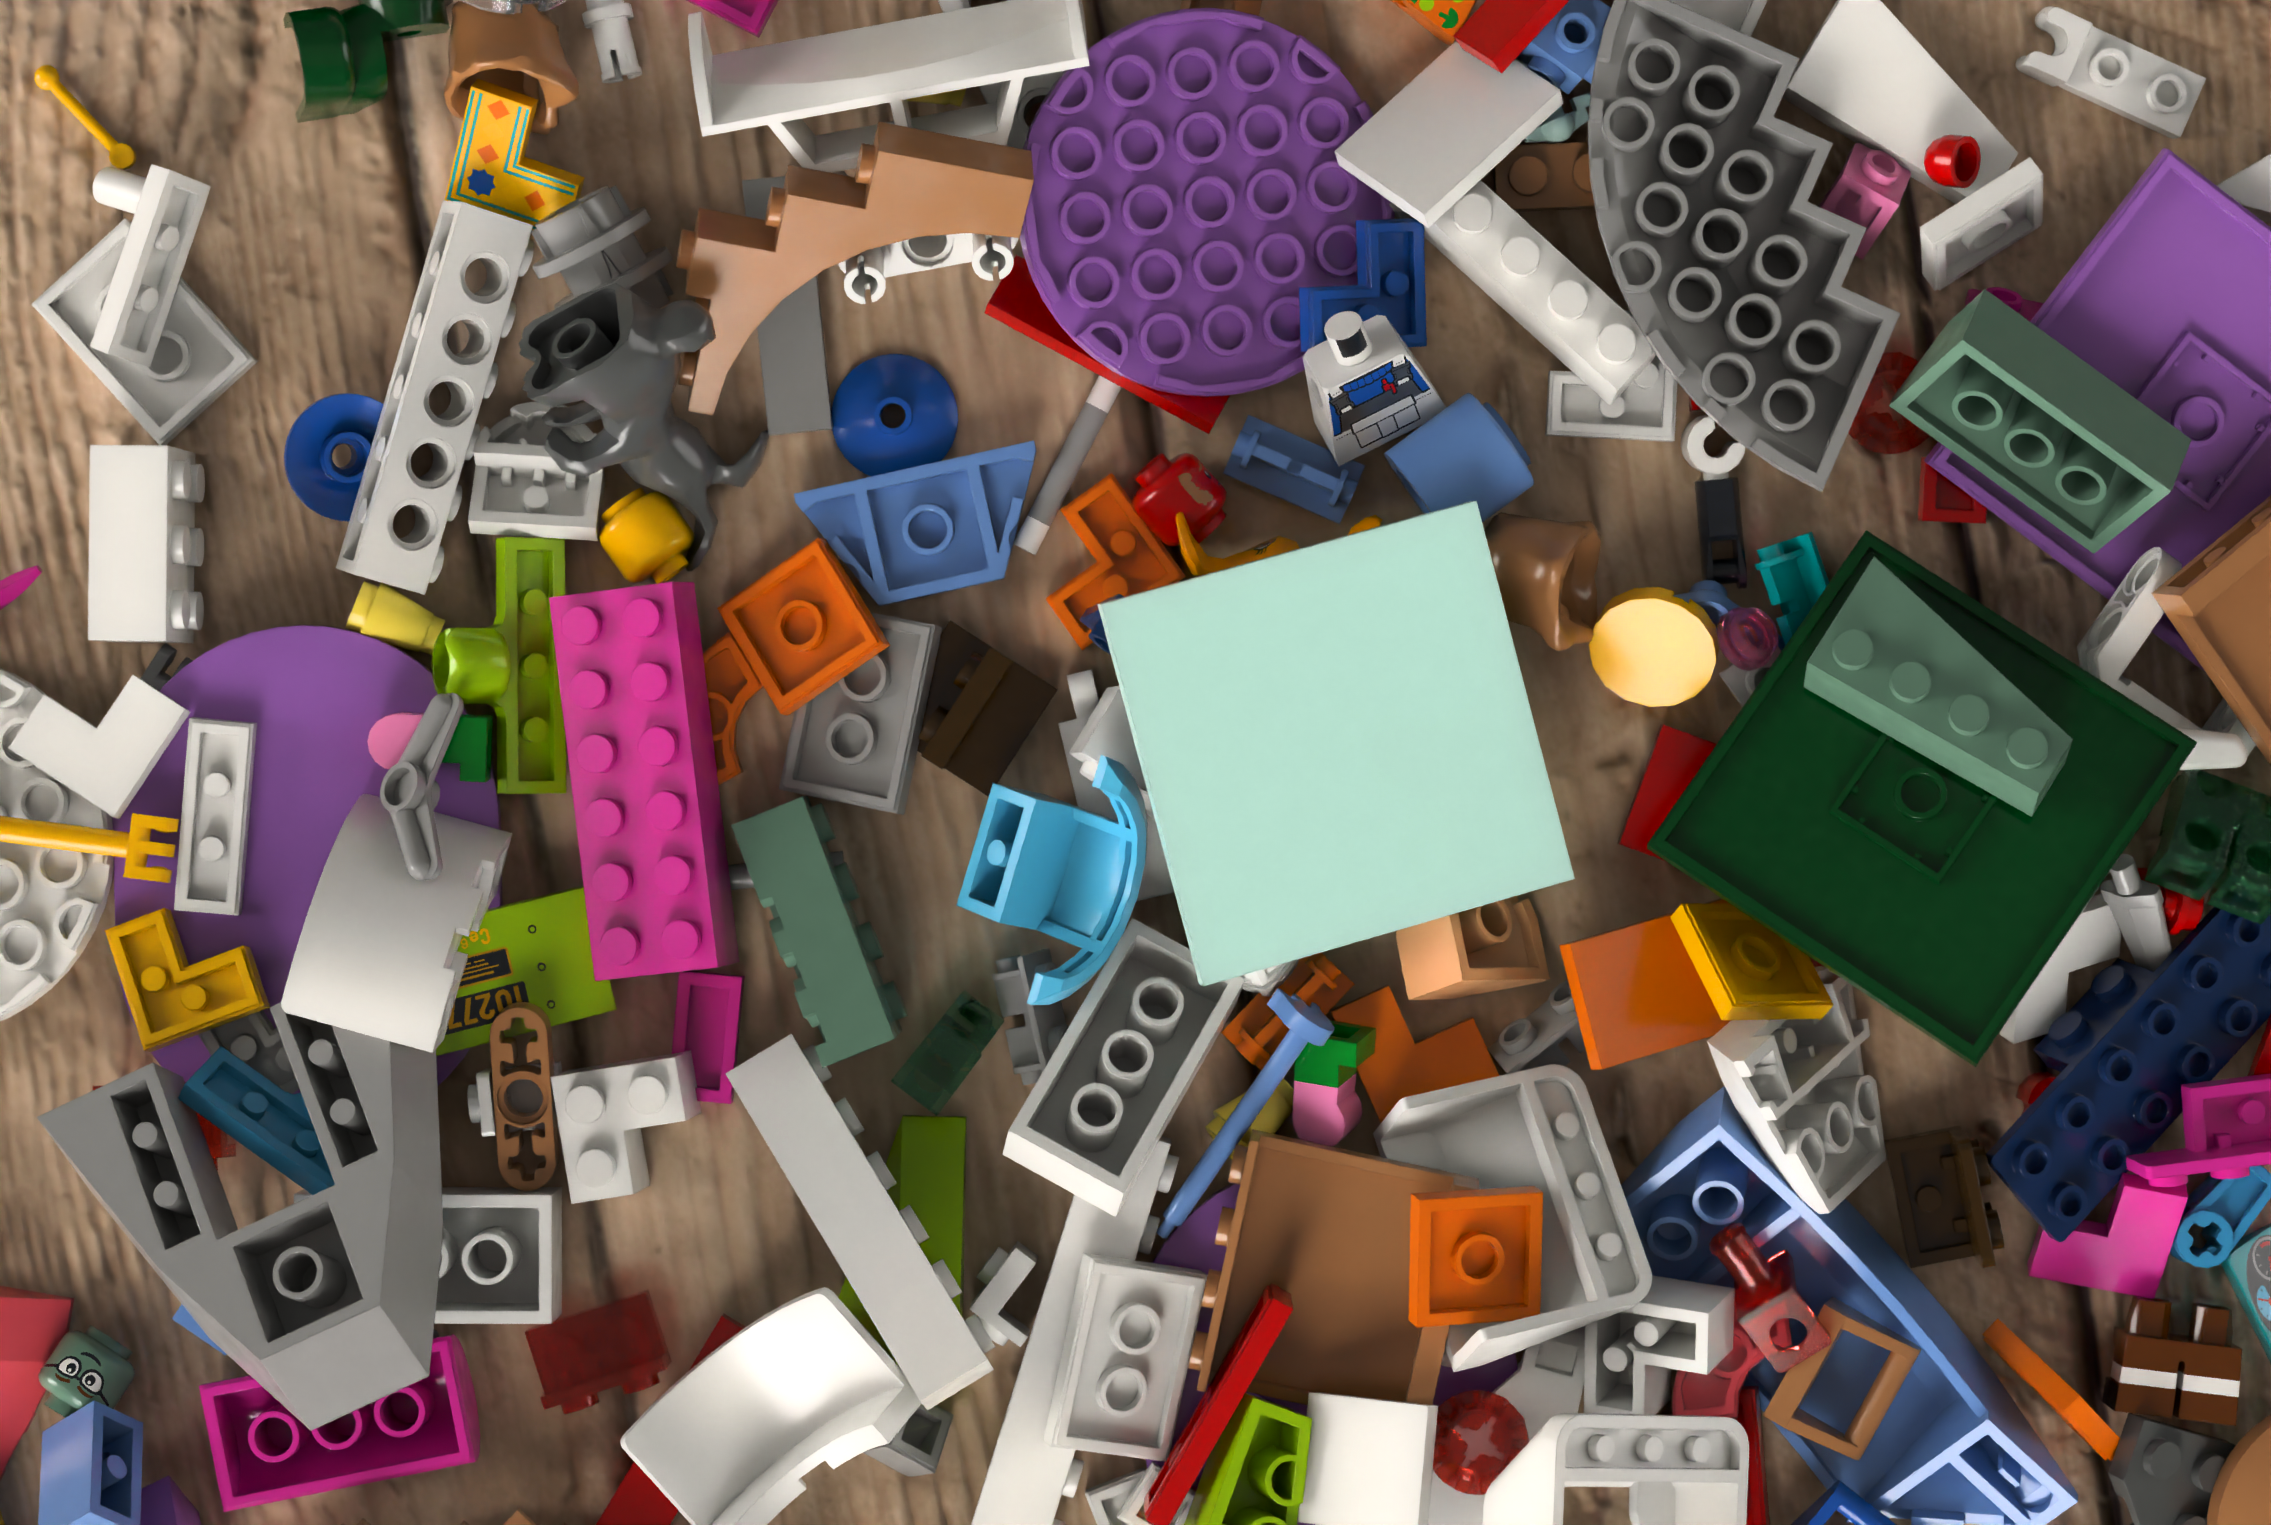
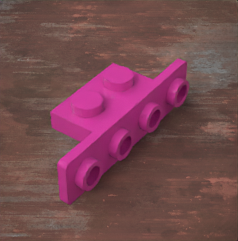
M2271 1073L2181 1084L2185 1148L2126 1156L2127 1170L2148 1179V1184L2154 1187L2181 1186L2188 1183V1175L2210 1172V1177L2216 1179L2242 1178L2250 1175V1167L2271 1164Z

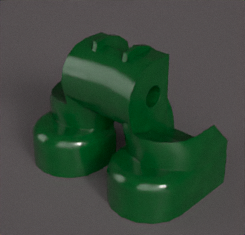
M358 0V5L341 11L333 7H320L285 13L283 18L285 28H293L303 76L304 95L296 112L297 123L355 114L384 99L388 89V73L383 42L447 33L450 25L446 6L451 4L453 0Z

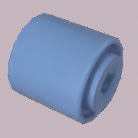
M1471 393L1464 394L1383 453L1392 470L1423 514L1469 501H1477L1482 522H1484L1534 485L1533 476L1527 467L1531 464L1530 458L1514 433L1488 402L1482 405Z

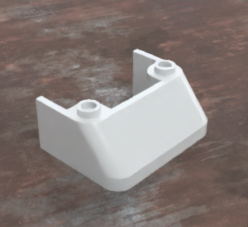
M1595 1413L1557 1414L1549 1419L1490 1484L1484 1498L1483 1525H1563L1565 1487H1629V1517L1632 1525H1746L1749 1440L1747 1433L1737 1420L1728 1417Z

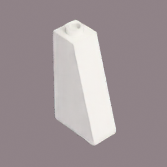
M1837 0L1797 64L1782 97L1855 143H1861L1872 150H1880L1891 155L1900 166L1910 171L1912 178L1955 204L2009 171L2010 166L2018 155L2014 147L1881 0ZM1945 135L1971 136L1977 141L1981 154L1980 169L1975 181L1969 187H1945L1933 182L1925 170L1924 157L1926 149L1933 141Z

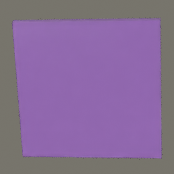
M2163 148L2030 322L2192 439L2172 491L2093 554L1940 442H1937L1923 460L2108 600H2110L2132 566L2146 551L2153 547H2160L2179 560L2183 568L2271 495V227L2171 150ZM2164 613L2151 632L2205 672Z

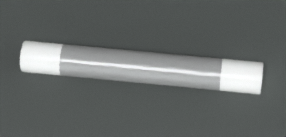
M1099 375L1014 540V545L1036 555L1122 387Z

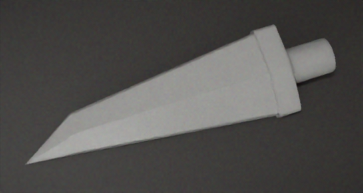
M2123 854L2110 871L2113 880L2103 882L2100 890L2104 901L2110 907L2136 965L2154 972L2173 952L2163 908L2164 898L2159 886L2141 880L2134 858L2131 855Z

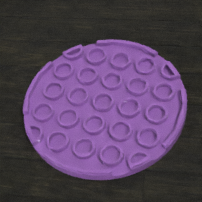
M1217 8L1180 9L1159 13L1135 21L1109 34L1088 48L1090 66L1065 70L1053 84L1040 104L1023 146L1024 150L1032 151L1034 182L1020 234V241L1031 278L1043 302L1070 338L1092 358L1111 371L1135 383L1158 391L1200 397L1235 395L1271 386L1304 371L1303 356L1306 352H1301L1299 287L1358 285L1356 220L1394 219L1395 212L1389 206L1391 202L1339 166L1335 155V150L1374 116L1366 101L1361 100L1354 87L1340 72L1341 67L1324 51L1302 35L1297 36L1276 24L1265 21L1263 17Z

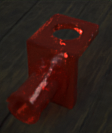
M1742 1223L1731 1224L1723 1228L1712 1238L1709 1243V1249L1713 1255L1718 1257L1735 1280L1737 1321L1777 1372L1783 1373L1829 1346L1831 1343L1830 1333L1796 1289L1794 1264L1791 1254L1785 1249L1767 1259L1745 1231L1746 1228ZM1783 1318H1793L1805 1325L1807 1335L1799 1345L1784 1348L1776 1345L1769 1336L1771 1326Z

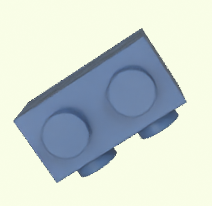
M94 1400L43 1431L38 1525H140L143 1422Z

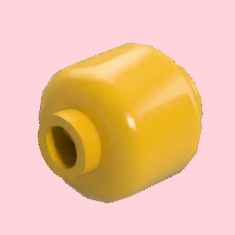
M638 488L617 501L601 515L605 525L600 531L599 542L629 582H643L652 577L656 583H665L689 565L683 554L691 547L694 533L667 495L660 492L646 494L642 488Z

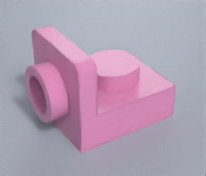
M1855 143L1849 152L1842 171L1819 204V207L1867 228L1855 256L1863 260L1900 205L1911 173L1906 168L1900 166L1891 155L1880 150H1872L1861 143Z

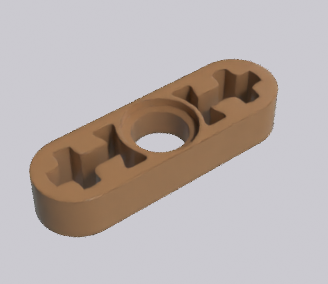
M516 1002L506 1006L495 1018L490 1028L497 1158L500 1174L510 1186L519 1190L531 1191L541 1188L551 1179L557 1169L560 1158L558 1122L550 1078L554 1076L552 1029L548 1016L540 1007L529 1002ZM516 1017L524 1018L526 1028L537 1030L538 1036L532 1037L527 1043L526 1060L529 1063L539 1059L541 1061V1068L533 1065H520L510 1070L505 1069L504 1061L514 1064L518 1058L516 1039L505 1037L504 1030L511 1028ZM526 1079L537 1084L543 1096L541 1107L531 1113H522L515 1110L507 1099V1089L512 1082ZM543 1122L545 1124V1131L535 1128L531 1137L534 1154L544 1155L546 1161L538 1164L534 1174H527L524 1164L519 1162L513 1163L512 1159L523 1148V1129L511 1133L509 1132V1125L527 1128Z

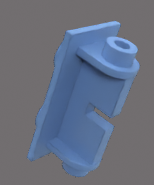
M1248 415L1223 474L1340 524L1365 465L1351 460L1338 466L1329 449Z

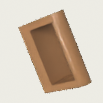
M1831 1297L1821 1309L1763 1416L1789 1431L1859 1461L1920 1354L1921 1348L1838 1299ZM1843 1330L1891 1351L1845 1434L1800 1409Z

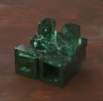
M2184 770L2171 784L2159 836H2161L2157 852L2150 859L2145 880L2198 901L2210 888L2207 904L2262 924L2271 914V796L2203 770Z

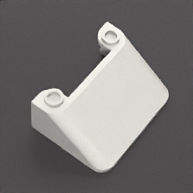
M1550 1064L1404 1097L1396 1103L1374 1131L1373 1135L1382 1158L1479 1178V1189L1535 1186L1543 1192L1540 1314L1514 1321L1450 1325L1445 1348L1453 1372L1488 1364L1637 1305L1648 1294L1652 1284V1272L1586 1085L1581 1077L1572 1069L1563 1065Z

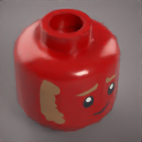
M1160 453L1149 461L1134 477L1141 487L1134 495L1132 508L1152 532L1168 546L1180 545L1175 519L1177 513L1183 512L1191 535L1198 544L1207 538L1227 516L1222 509L1227 498L1225 488L1193 454L1183 453L1169 460L1163 453Z

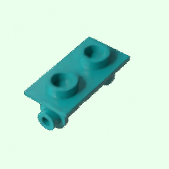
M1812 532L1757 550L1761 563L1755 564L1756 570H1760L1771 605L1780 604L1783 616L1776 618L1785 646L1829 584Z

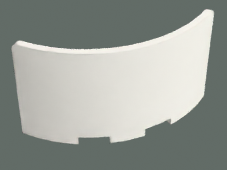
M362 794L353 805L339 831L315 890L281 1001L283 1011L291 1015L433 1053L445 1038L457 991L468 960V954L457 951L463 935L469 937L470 931L478 932L486 911L497 894L512 833L434 812L443 869L440 875L434 879L416 880L408 872L390 811L383 807L380 797Z
M823 1287L801 1295L765 1314L707 1355L640 1416L622 1436L621 1446L691 1525H767L789 1503L807 1489L806 1483L801 1477L823 1461H826L832 1469H835L867 1450L889 1444L922 1403L901 1368L837 1295L829 1288Z

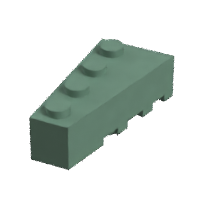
M1875 556L1807 661L1804 688L2031 817L2066 762L2073 739Z
M808 795L732 824L731 827L759 901L763 908L770 907L774 919L769 920V924L780 957L788 968L794 967L798 978L793 980L796 990L794 994L801 1013L805 1019L807 1018L812 1028L818 1026L824 1043L814 1046L822 1068L895 1039L902 1032L899 1019L908 1016L907 1010L894 980L886 984L882 981L874 960L884 957L871 922L860 925L850 902L860 898L847 863L844 862L837 866L833 863L827 842L835 839L836 835L824 805L820 803L812 806Z

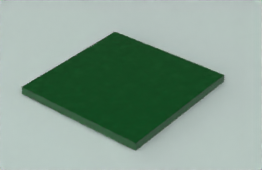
M1866 530L1647 844V849L1976 1067L2185 763L2197 742ZM1874 556L2073 739L2064 766L2032 817L1803 687L1807 661Z

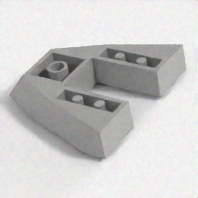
M280 1002L270 1007L335 1183V1185L238 1230L197 1114L178 1098L185 1084L184 1078L155 1063L148 1064L38 1116L37 1119L90 1191L206 1335L312 1431L429 1377L443 1238L436 1050L431 1053L288 1014L283 1011Z

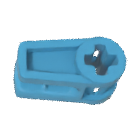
M2260 1165L2250 1167V1175L2242 1178L2216 1179L2209 1175L2188 1196L2169 1254L2195 1267L2210 1268L2221 1264L2228 1258L2230 1252L2270 1200L2271 1174ZM2193 1224L2203 1227L2201 1234L2207 1242L2201 1249L2192 1246L2194 1239L2188 1231Z

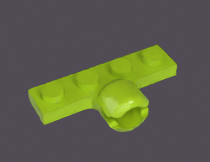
M496 538V617L493 625L487 628H448L438 635L434 644L432 678L437 694L456 693L462 698L464 704H488L494 707L497 716V794L567 793L566 736L549 597L565 595V539Z

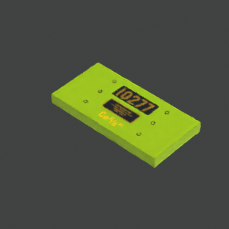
M583 885L487 909L478 932L470 931L469 937L462 936L457 951L468 954V960L457 991L445 1038L436 1048V1056L489 1043L490 1028L493 1021L506 1006L512 1003L529 1002L540 1007L548 1016L551 1027L617 1010L610 980L595 981ZM516 1017L511 1028L504 1030L505 1037H513L536 1031V1029L526 1028L524 1018Z

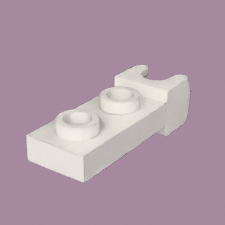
M2048 6L2039 11L2035 17V24L2039 29L2052 36L2055 43L2054 52L2052 55H2047L2034 51L2027 56L2018 58L2015 63L2018 71L2052 87L2059 86L2171 139L2181 137L2205 83V77L2092 26L2093 23L2061 8Z

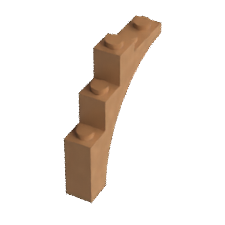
M878 122L873 145L861 144L855 177L788 165L783 188L771 187L765 220L699 208L694 231L682 229L676 268L687 270L685 295L695 296L694 302L700 304L709 312L713 319L716 338L696 352H683L678 384L689 386L688 411L707 415L714 414L726 375L750 334L784 298L820 272L869 249L916 237L973 233L1020 238L1034 182L1032 151Z

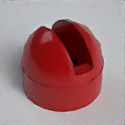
M1945 135L1936 139L1926 149L1924 157L1926 173L1933 182L1945 187H1969L1975 181L1981 163L1980 148L1977 141L1971 136Z

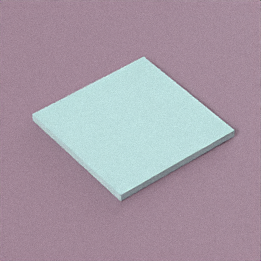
M1477 501L1465 502L1098 604L1199 985L1203 987L1575 879Z

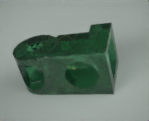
M964 990L893 1077L891 1082L937 1116L981 1058V1052L1005 1020Z

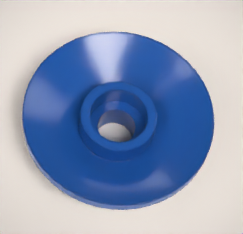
M903 354L877 356L855 367L840 384L831 410L832 431L840 451L855 468L868 476H876L942 461L952 447L958 428V407L948 382L930 364L916 357ZM891 404L900 405L905 411V420L897 428L886 427L881 419L882 411Z
M353 393L330 395L311 404L299 415L292 425L284 450L286 475L296 496L315 513L333 520L350 521L383 408L381 402L368 396ZM340 444L348 445L351 450V459L344 467H337L332 460L333 450Z

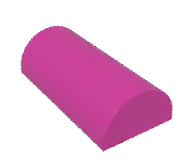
M454 1334L433 1338L429 1377L312 1431L250 1375L199 1385L224 1512L472 1463L478 1460L480 1453V1426L473 1381L463 1347Z

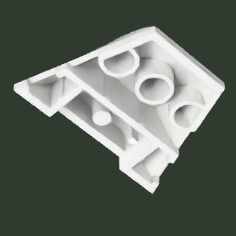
M1827 968L1817 973L1832 1000L1833 1007L1822 1019L1731 1020L1707 1041L1719 1075L1736 1110L1766 1158L1799 1198L1818 1214L1831 1213L1886 1160L1877 1084L1873 1077L1864 1075L1860 1044L1870 1036L1868 1019L1857 1020L1853 986L1838 975L1830 972Z

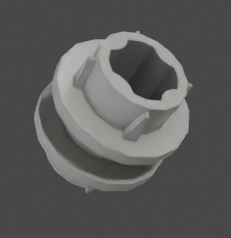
M616 185L611 188L609 186L602 187L563 206L535 224L536 229L531 231L544 256L532 267L538 279L561 272L572 292L556 303L555 309L584 293L615 283L630 290L656 309H660L670 302L668 297L674 294L662 271V268L672 261L670 252L667 247H662L644 253L634 232L651 221V217L645 207L630 211Z

